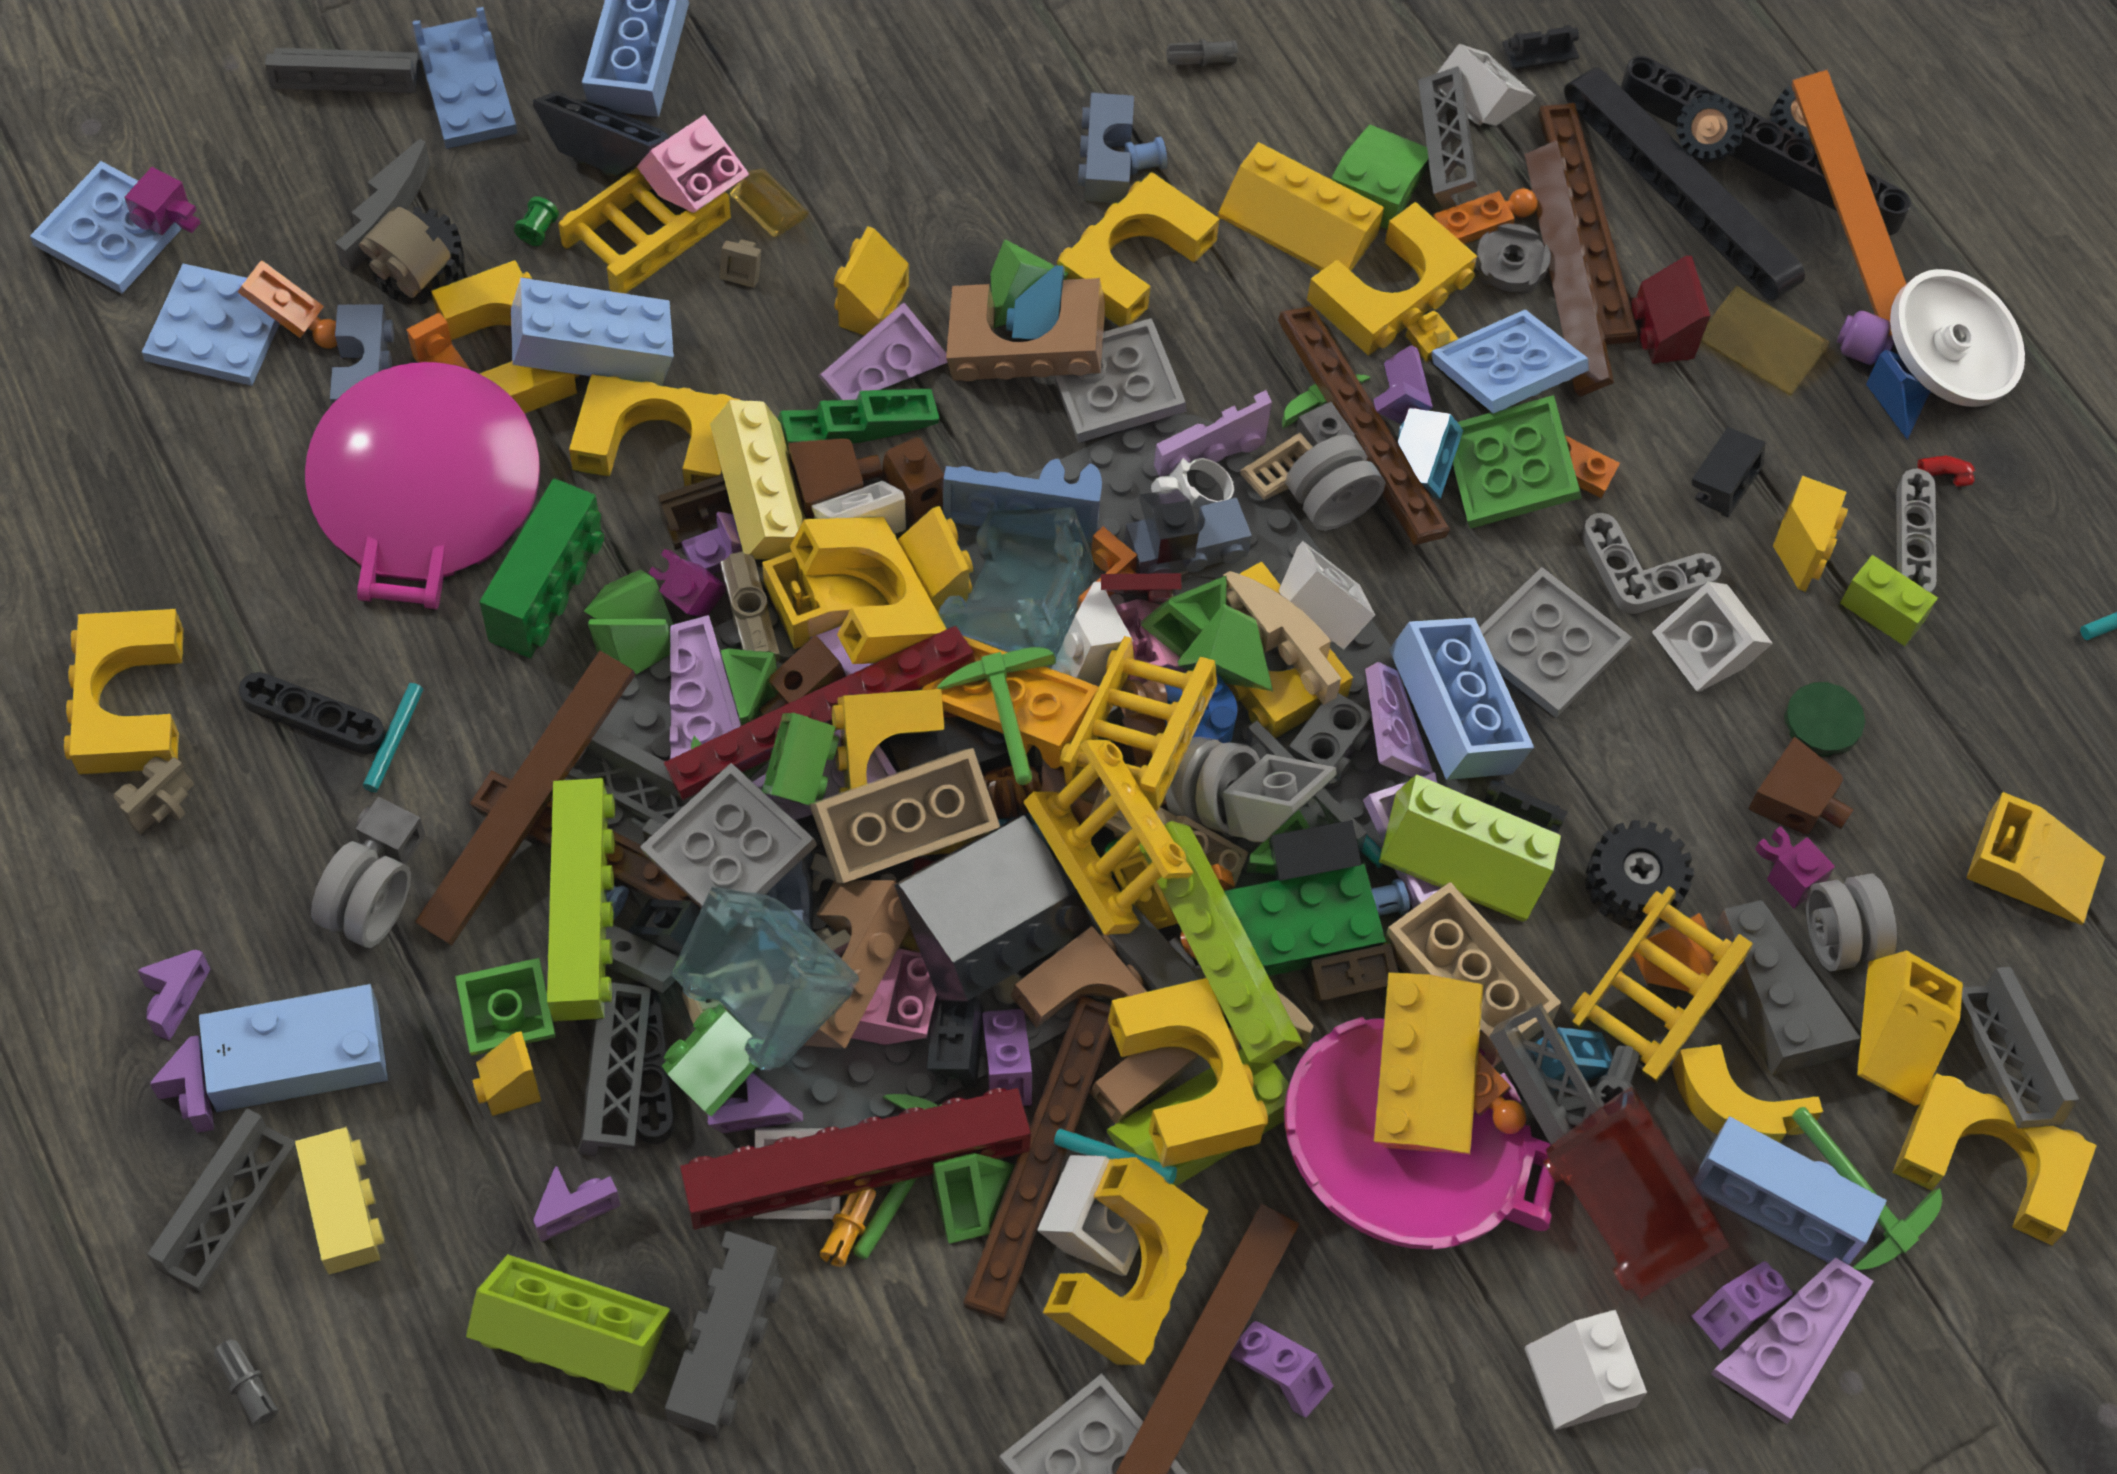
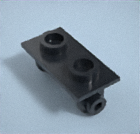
M1570 25L1547 30L1546 34H1542L1541 31L1525 34L1515 33L1513 37L1502 41L1512 70L1579 59V54L1574 44L1575 41L1579 40V31L1577 27H1571Z
M1496 780L1491 782L1483 802L1557 834L1568 813L1560 809L1561 806H1553L1512 788L1502 780L1501 782Z

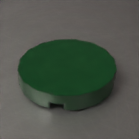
M1812 682L1800 687L1790 698L1784 714L1785 725L1787 723L1790 737L1792 739L1794 737L1799 739L1821 757L1832 756V754L1840 752L1843 754L1850 751L1859 741L1865 725L1864 711L1856 697L1845 688L1829 682Z

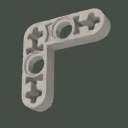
M1595 513L1589 516L1582 531L1583 543L1615 604L1625 613L1637 614L1689 598L1708 581L1717 583L1721 574L1719 561L1706 553L1694 554L1643 570L1614 517L1605 513ZM1598 528L1600 532L1607 531L1606 538L1604 539L1600 532L1593 533L1594 529ZM1613 556L1620 557L1626 562L1627 567L1623 570L1613 569L1607 564V559ZM1696 568H1699L1701 572L1708 571V577H1705L1703 573L1694 574ZM1670 577L1675 580L1678 588L1675 590H1665L1658 584V579ZM1628 587L1633 594L1640 593L1639 599H1636L1633 595H1626Z

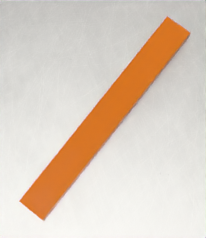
M1828 69L1794 79L1791 86L1876 316L1887 319L1890 322L1894 299L1898 292L1906 285V281Z

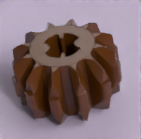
M1008 764L1004 767H993L991 771L982 772L998 820L1005 818L1011 820L1014 817L1030 813L1023 801L1032 792H1041L1042 781H1040L1039 774L1034 767L1029 766L1032 781L1027 785H1019L1016 782L1013 768Z

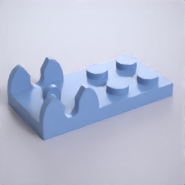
M483 7L476 8V18L424 29L421 27L420 20L412 21L417 46L446 149L517 134L516 123L496 59L491 32L488 30Z
M1059 459L1051 460L1045 465L1040 479L1014 476L1007 472L991 473L977 471L966 466L958 468L946 466L943 487V514L946 520L951 518L954 523L1092 542L1093 535L1098 530L1102 478L1098 468L1093 464H1089L1080 472L1077 483L1068 484L1064 480L1065 469Z

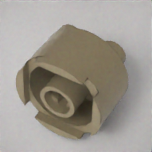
M397 207L389 211L359 243V247L373 259L369 266L379 277L387 280L389 276L397 280V286L407 296L414 298L451 259V256L439 237L432 241L426 233L429 227L421 219L408 210Z

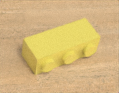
M345 1127L295 1141L321 1260L328 1274L379 1261L380 1256L377 1245L384 1244L385 1241L379 1219L371 1220L368 1205L375 1204V1198L369 1178L364 1180L361 1178L359 1166L366 1165V1159L360 1139L352 1141L348 1129Z

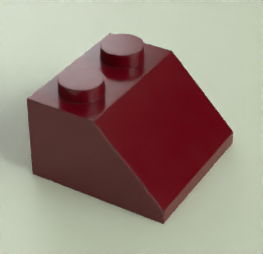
M1692 255L1682 257L1642 281L1636 298L1632 299L1631 309L1635 320H1639L1641 326V344L1644 350H1648L1652 364L1695 359L1711 317Z

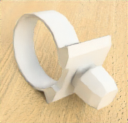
M1183 458L1169 476L1157 478L1151 486L1152 493L1178 488L1190 500L1191 505L1199 510L1200 506L1220 501L1208 499L1201 495L1194 487H1191L1187 479V472L1189 470H1200L1211 475L1220 484L1224 500L1230 499L1234 492L1233 481L1229 473L1218 463L1205 458L1195 459L1191 463H1188Z

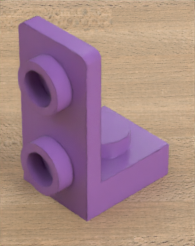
M1410 345L1386 360L1384 366L1390 387L1386 392L1373 399L1376 412L1402 424L1406 420L1409 408L1431 410L1433 407L1418 349Z
M1022 1009L984 1012L982 1019L988 1063V1091L996 1088H1004L1006 1090L1018 1088L1023 1106L1032 1105V1068L1024 1011Z
M1763 1261L1722 1286L1692 1317L1717 1347L1722 1350L1730 1345L1756 1319L1790 1298L1793 1292L1785 1284L1783 1277L1776 1270L1772 1269L1767 1262Z
M1257 1321L1253 1322L1240 1336L1231 1353L1233 1359L1279 1384L1293 1411L1305 1418L1333 1387L1317 1354Z

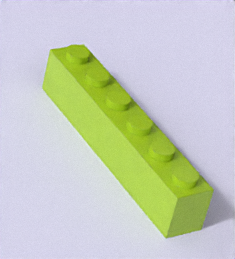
M603 778L553 781L547 1004L553 1021L603 1019L605 1002L612 1001L611 978L605 977V965L612 964L613 961L611 939H606V927H613V907L611 902H607V891L614 889V874L612 865H607V854H614L615 848L613 829H608V818H615V800L613 793L607 794Z
M1169 821L1164 826L1174 842L1185 852L1186 861L1194 873L1189 878L1163 879L1161 877L1157 882L1250 1062L1269 1064L1303 1042L1191 827ZM1140 843L1139 847L1148 865H1150L1153 861Z

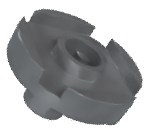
M1518 224L1498 226L1497 231L1491 232L1489 235V231L1484 234L1476 252V266L1479 270L1481 282L1504 291L1521 293L1534 291L1536 285L1544 279L1550 263V250L1547 244L1544 247L1543 243L1538 240L1539 234L1526 226ZM1510 253L1516 254L1519 262H1511L1506 258L1509 257Z

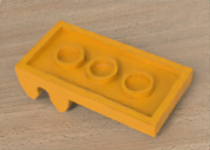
M963 636L974 652L975 662L982 660L981 657L998 652H1001V654L1008 653ZM1045 666L1007 673L1006 681L1026 754L1034 745L1040 750L1043 760L1050 768H1058L1063 747L1074 738L1099 686ZM949 675L924 686L922 690L937 689L938 685ZM987 678L941 690L944 711L1003 733L991 684L987 681Z

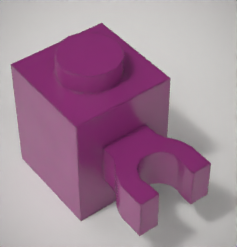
M151 167L124 197L130 212V219L141 229L147 230L149 228L163 236L174 222L190 233H193L201 224L199 218L192 216L196 212V207L188 202L183 183L154 167Z
M664 549L661 556L669 561L668 570L663 573L659 568L651 567L648 572L655 579L665 581L658 591L687 614L698 617L709 615L727 590L726 585L700 564L680 559L673 551Z
M1780 826L1771 837L1779 847H1772L1765 839H1762L1758 842L1755 850L1764 859L1775 863L1766 880L1795 909L1807 900V893L1811 885L1826 882L1835 866L1808 837L1793 847L1790 843L1789 835Z

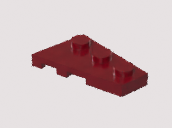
M1181 573L1101 574V590L1135 596H1147V601L1152 603H1164L1169 598L1178 595L1182 589Z

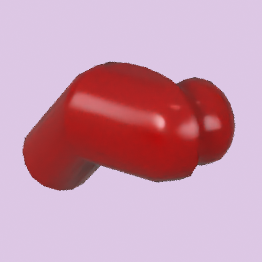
M1949 455L1918 460L1917 469L1925 470L1931 476L1954 474L1953 483L1956 486H1968L1975 482L1973 472L1976 470L1971 462Z

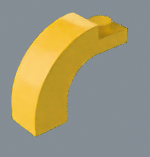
M1721 1044L1680 1049L1672 1064L1675 1081L1683 1101L1692 1114L1705 1127L1717 1135L1730 1116L1780 1143L1786 1135V1131L1789 1135L1804 1133L1792 1118L1795 1110L1800 1107H1806L1816 1121L1823 1113L1819 1096L1767 1102L1753 1098L1743 1092L1734 1083L1728 1072Z

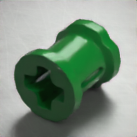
M535 196L528 202L529 210L524 218L518 220L514 225V232L523 242L532 246H540L545 240V232L550 223L556 222L560 214L552 202Z

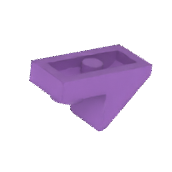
M716 513L717 529L682 541V548L688 561L700 564L711 574L722 571L720 561L725 560L730 554L743 552L733 514Z
M192 950L139 969L138 974L144 985L160 993L151 999L147 1008L146 1018L156 1036L171 1040L211 969L203 952Z
M192 1036L186 1040L159 1071L150 1085L158 1099L179 1096L182 1118L189 1119L198 1133L214 1130L212 1104L206 1091L202 1042L199 1036Z
M753 1072L747 1077L748 1102L744 1098H730L712 1116L708 1115V1125L720 1133L803 1121V1113Z
M555 1167L533 1219L540 1241L543 1242L621 1206L618 1191L611 1176L603 1180L599 1178L588 1180L577 1188V1192L570 1194L558 1167Z

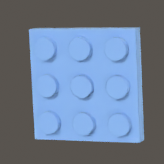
M100 161L30 235L33 245L112 289L123 293L182 228L174 222L162 236L149 228L144 230L135 225L130 219V212L124 197L138 181Z
M183 263L142 350L144 361L252 386L280 323L237 292L247 278Z
M1526 309L1432 350L1433 364L1493 414L1589 371L1588 358Z

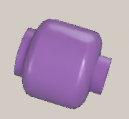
M1861 310L1855 313L1854 316L1848 315L1836 342L1841 344L1843 355L1871 365L1877 361L1879 355L1884 350H1891L1894 340L1892 335H1889L1891 325L1887 319Z

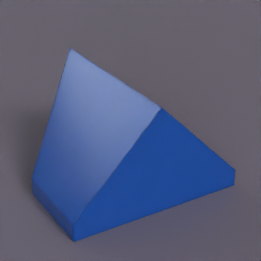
M1884 350L1879 355L1866 385L1908 440L1931 391L1914 377L1899 354Z

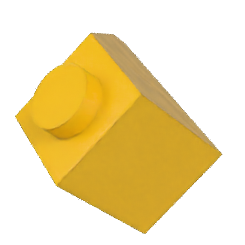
M522 1031L513 1033L476 1062L480 1077L472 1081L479 1104L488 1102L492 1116L541 1101Z

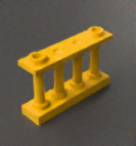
M635 168L577 210L567 213L558 222L562 246L568 249L579 240H582L609 265L607 266L609 289L612 292L626 294L731 218L729 195L724 192L695 213L686 210L680 215H675L650 192L653 189L640 170ZM638 200L665 226L654 234L647 235L622 210ZM610 220L637 246L624 255H618L593 230Z
M1124 636L1118 650L1113 649L1108 657L1106 674L1072 743H1066L1061 752L1060 766L1064 767L1066 785L1090 763L1080 744L1084 740H1097L1098 737L1152 752L1149 765H1143L1141 768L1126 764L1153 809L1158 811L1217 687L1215 660L1200 657L1193 671L1188 670L1187 673H1182L1135 660L1132 638ZM1128 675L1182 689V695L1179 702L1174 701L1172 704H1167L1121 691ZM1114 705L1167 720V727L1163 734L1158 733L1157 736L1112 724L1106 722Z
M1084 740L1080 746L1090 763L1060 793L1032 792L1023 802L1104 935L1129 934L1140 924L1132 911V905L1161 877L1163 879L1189 878L1194 872L1186 861L1185 852L1174 842L1124 763L1120 749L1111 740ZM1100 777L1111 795L1079 825L1071 812L1070 805ZM1121 810L1131 829L1100 859L1091 844V837ZM1141 843L1153 862L1121 892L1112 878L1111 871Z
M1670 886L1667 887L1663 894L1656 891L1643 909V912L1647 914L1645 920L1593 993L1589 995L1584 992L1571 1010V1013L1576 1015L1572 1021L1573 1026L1578 1030H1581L1589 1019L1623 1044L1633 1047L1634 1050L1639 1052V1055L1642 1056L1640 1061L1646 1064L1642 1069V1074L1654 1083L1658 1082L1753 946L1751 941L1738 934L1733 942L1727 938L1722 941L1672 907L1670 904L1675 898L1676 890ZM1659 919H1662L1714 955L1712 959L1718 962V964L1709 976L1703 972L1700 975L1646 939ZM1636 952L1690 988L1688 993L1694 997L1685 1010L1679 1006L1676 1009L1622 972ZM1611 986H1614L1666 1022L1664 1027L1670 1031L1661 1044L1655 1040L1652 1043L1598 1006Z

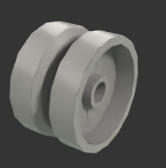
M1346 434L1335 436L1317 444L1305 452L1287 473L1286 485L1298 503L1304 504V512L1318 530L1336 529L1352 522L1375 504L1384 491L1386 482L1374 464L1367 461L1368 456L1354 436Z
M1200 736L1193 737L1166 793L1167 807L1170 813L1175 816H1186L1213 831L1229 834L1222 792L1260 760L1256 751L1247 745L1231 742L1221 743L1216 739Z
M351 841L333 856L316 887L311 908V917L314 924L336 933L344 930L347 939L364 947L372 948L389 933L405 904L411 882L409 866L387 856L379 859L375 850L358 842Z
M1871 873L1846 878L1844 883H1841L1839 880H1832L1811 885L1806 900L1807 925L1814 951L1821 964L1828 971L1853 968L1859 961L1864 965H1868L1869 961L1895 954L1897 927L1894 910L1888 892L1877 876Z

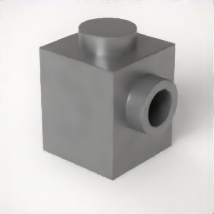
M1332 402L1307 412L1298 418L1296 434L1301 433L1313 447L1335 436L1346 434L1355 437V434Z
M380 797L375 800L371 808L367 807L361 812L356 823V831L362 845L375 850L379 859L387 856L403 864H407L426 836L419 816Z

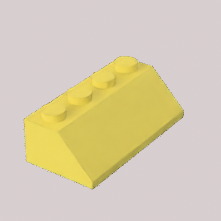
M729 400L710 423L742 550L745 554L753 555L754 559L770 560L792 552L790 545L803 520L806 519L779 420L765 402Z

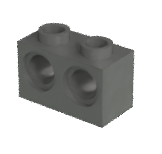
M1338 693L1337 698L1325 705L1321 703L1290 744L1288 752L1296 760L1336 767L1337 775L1334 778L1340 781L1350 767L1351 760L1349 757L1355 749L1361 752L1373 734L1369 730L1372 713ZM1335 725H1345L1350 730H1340ZM1323 753L1329 758L1319 759L1314 754ZM1331 781L1325 787H1323L1325 790L1331 783Z

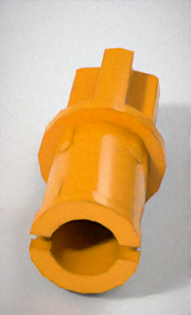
M873 1188L848 1194L840 1213L834 1214L832 1218L834 1226L819 1254L824 1261L827 1262L836 1251L831 1265L837 1267L845 1266L846 1259L857 1235L864 1233L865 1226L863 1222L876 1196V1191Z

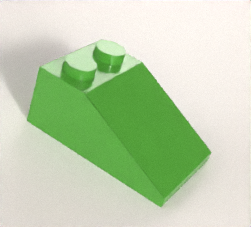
M1369 124L1346 151L1331 180L1383 206L1384 210L1380 227L1388 229L1389 221L1406 208L1429 165L1427 147Z

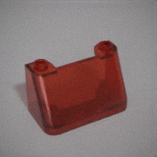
M1632 1086L1615 1096L1546 1148L1548 1158L1543 1160V1163L1556 1183L1564 1180L1568 1186H1571L1613 1251L1618 1266L1612 1270L1625 1291L1633 1288L1639 1299L1730 1247L1724 1230L1714 1212Z

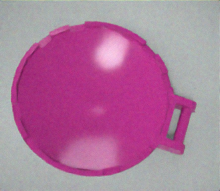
M433 362L409 363L381 370L364 378L345 391L330 406L316 427L310 441L305 466L307 496L320 528L337 549L342 550L346 555L356 560L357 564L361 565L357 589L358 600L371 602L373 598L419 603L424 604V607L429 609H438L444 577L455 575V571L475 563L480 565L505 547L504 543L514 534L517 528L522 527L534 504L540 477V457L536 438L526 415L517 402L499 385L481 374L456 365ZM377 576L424 581L427 583L426 588L376 583Z
M1364 1017L1347 1021L1334 1027L1332 1032L1321 1038L1318 1042L1315 1041L1303 1055L1293 1072L1285 1098L1284 1118L1287 1140L1293 1159L1310 1189L1325 1206L1344 1222L1377 1240L1415 1249H1442L1473 1241L1495 1228L1503 1219L1536 1231H1545L1549 1228L1552 1215L1548 1210L1558 1170L1563 1169V1165L1551 1144L1532 1137L1530 1126H1526V1124L1519 1132L1506 1134L1499 1131L1494 1125L1491 1108L1481 1116L1473 1110L1470 1154L1389 1149L1374 1142L1385 1018L1364 1020ZM1478 1048V1051L1485 1056L1486 1053L1481 1048ZM1502 1073L1501 1076L1512 1088L1503 1098L1505 1100H1514L1521 1104L1522 1101L1506 1074ZM1532 1163L1541 1166L1533 1203L1523 1200Z

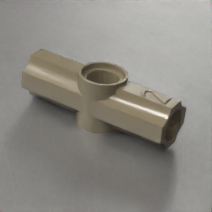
M744 552L730 554L725 560L720 561V566L732 608L733 623L738 631L742 650L774 652L775 660L778 662L780 661V653L768 612L767 596L762 590L754 556ZM747 609H755V610H757V611L752 612V613L743 612L744 610H747Z

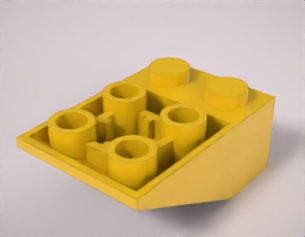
M793 552L762 562L764 587L794 649L806 644L810 637L842 626L852 607L889 605L878 589L858 577L844 574L805 576Z
M2002 792L1988 814L1966 879L2083 925L2105 856L2042 807Z
M1909 951L1869 961L1857 1075L1914 1106L1919 1105L1960 1021L1963 982Z

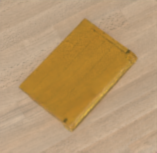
M1735 286L1710 319L1701 340L1702 343L1790 396L1801 384L1821 355L1826 352L1831 343L1829 340L1738 286Z

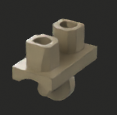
M154 756L144 766L142 771L147 780L142 787L137 789L132 784H124L114 793V799L132 829L140 835L155 821L160 823L168 814L178 821L185 815V811L179 804L189 796L187 791L194 786V783L185 773L182 762L175 757L167 762Z

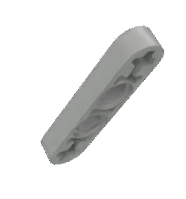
M1910 469L1904 473L1896 490L1897 571L1912 580L1916 571H1920L1918 574V585L1932 593L1937 582L1935 481L1931 474L1925 470ZM1912 483L1917 484V489L1921 491L1917 500H1913L1915 488L1910 485ZM1909 513L1919 514L1924 518L1926 524L1923 526L1913 525L1908 521L1906 515ZM1907 546H1920L1925 551L1926 557L1915 558L1911 556L1907 551Z

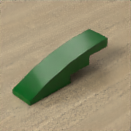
M932 389L860 391L856 400L820 401L817 410L780 411L777 418L781 423L788 450V443L802 441L849 439L852 444L862 443L938 424L940 420Z

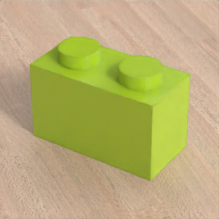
M1872 555L1852 579L1840 604L1903 646H1906L1927 619L1938 597Z

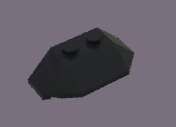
M558 91L533 99V107L557 150L572 157L579 164H589L602 169V172L609 176H621L624 172L636 168L650 150L671 137L662 129L583 99H573L568 97L567 94Z

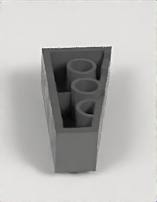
M1759 900L1723 909L1713 928L1715 936L1722 941L1727 938L1733 942L1738 934L1753 943L1751 951L1736 970L1732 979L1771 1076L1847 1058L1861 1037L1764 902Z
M726 1231L721 1247L725 1248L726 1254L724 1266L722 1269L713 1268L708 1282L709 1290L706 1301L710 1303L709 1309L698 1311L693 1325L691 1343L696 1344L694 1351L686 1350L684 1352L665 1406L668 1421L717 1438L722 1425L730 1426L738 1404V1401L733 1399L738 1383L745 1385L753 1366V1359L748 1358L754 1342L761 1344L769 1322V1319L764 1317L769 1302L777 1303L784 1283V1278L779 1277L777 1248L775 1246Z

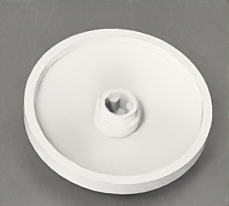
M1935 269L1917 275L1896 295L1890 314L1891 332L1896 349L1909 371L1932 393L1958 405L1980 407L1996 402L2018 383L2025 362L2024 344L2020 330L2005 304L1985 285L1960 272Z

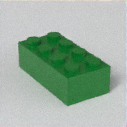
M553 478L479 601L488 642L530 659L538 646H544L549 637L550 625L555 616L563 614L568 604V594L574 584L579 585L586 573V564L592 554L596 555L603 545L604 533L601 530V513L598 511L595 494Z
M1365 864L1224 891L1268 976L1304 969L1311 960L1380 946L1386 942Z

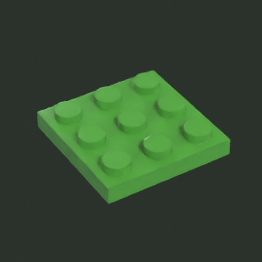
M1554 395L1509 407L1494 414L1488 413L1457 422L1463 429V433L1453 460V466L1470 529L1582 498Z

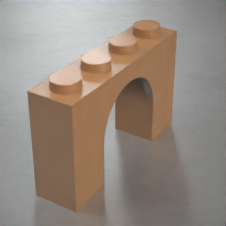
M1100 278L1063 280L1061 311L1058 321L1045 335L1027 342L1007 341L994 333L995 304L989 284L952 286L946 359L953 381L996 378L1011 379L1035 376L1044 378L1055 375L1082 376L1101 373L1105 299Z
M836 880L834 881L816 916L837 932L845 929L851 936L844 955L829 974L813 985L807 987L777 986L758 1023L786 1044L846 1048L910 927L894 886L896 884L895 881L851 880L846 883H836Z
M1091 926L1017 982L1010 997L1037 1028L1067 1004L1079 998L1080 995L1103 996L1115 1000L1147 991L1142 986L1143 979L1138 971L1131 965L1125 966L1116 955L1117 949L1112 940L1107 935L1099 934ZM1171 1046L1129 1055L1097 1080L1090 1094L1112 1121L1117 1124L1191 1067L1199 1054L1186 1048Z

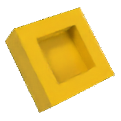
M1435 310L1421 316L1417 323L1407 328L1405 335L1411 344L1418 349L1425 362L1432 360V350L1459 339Z

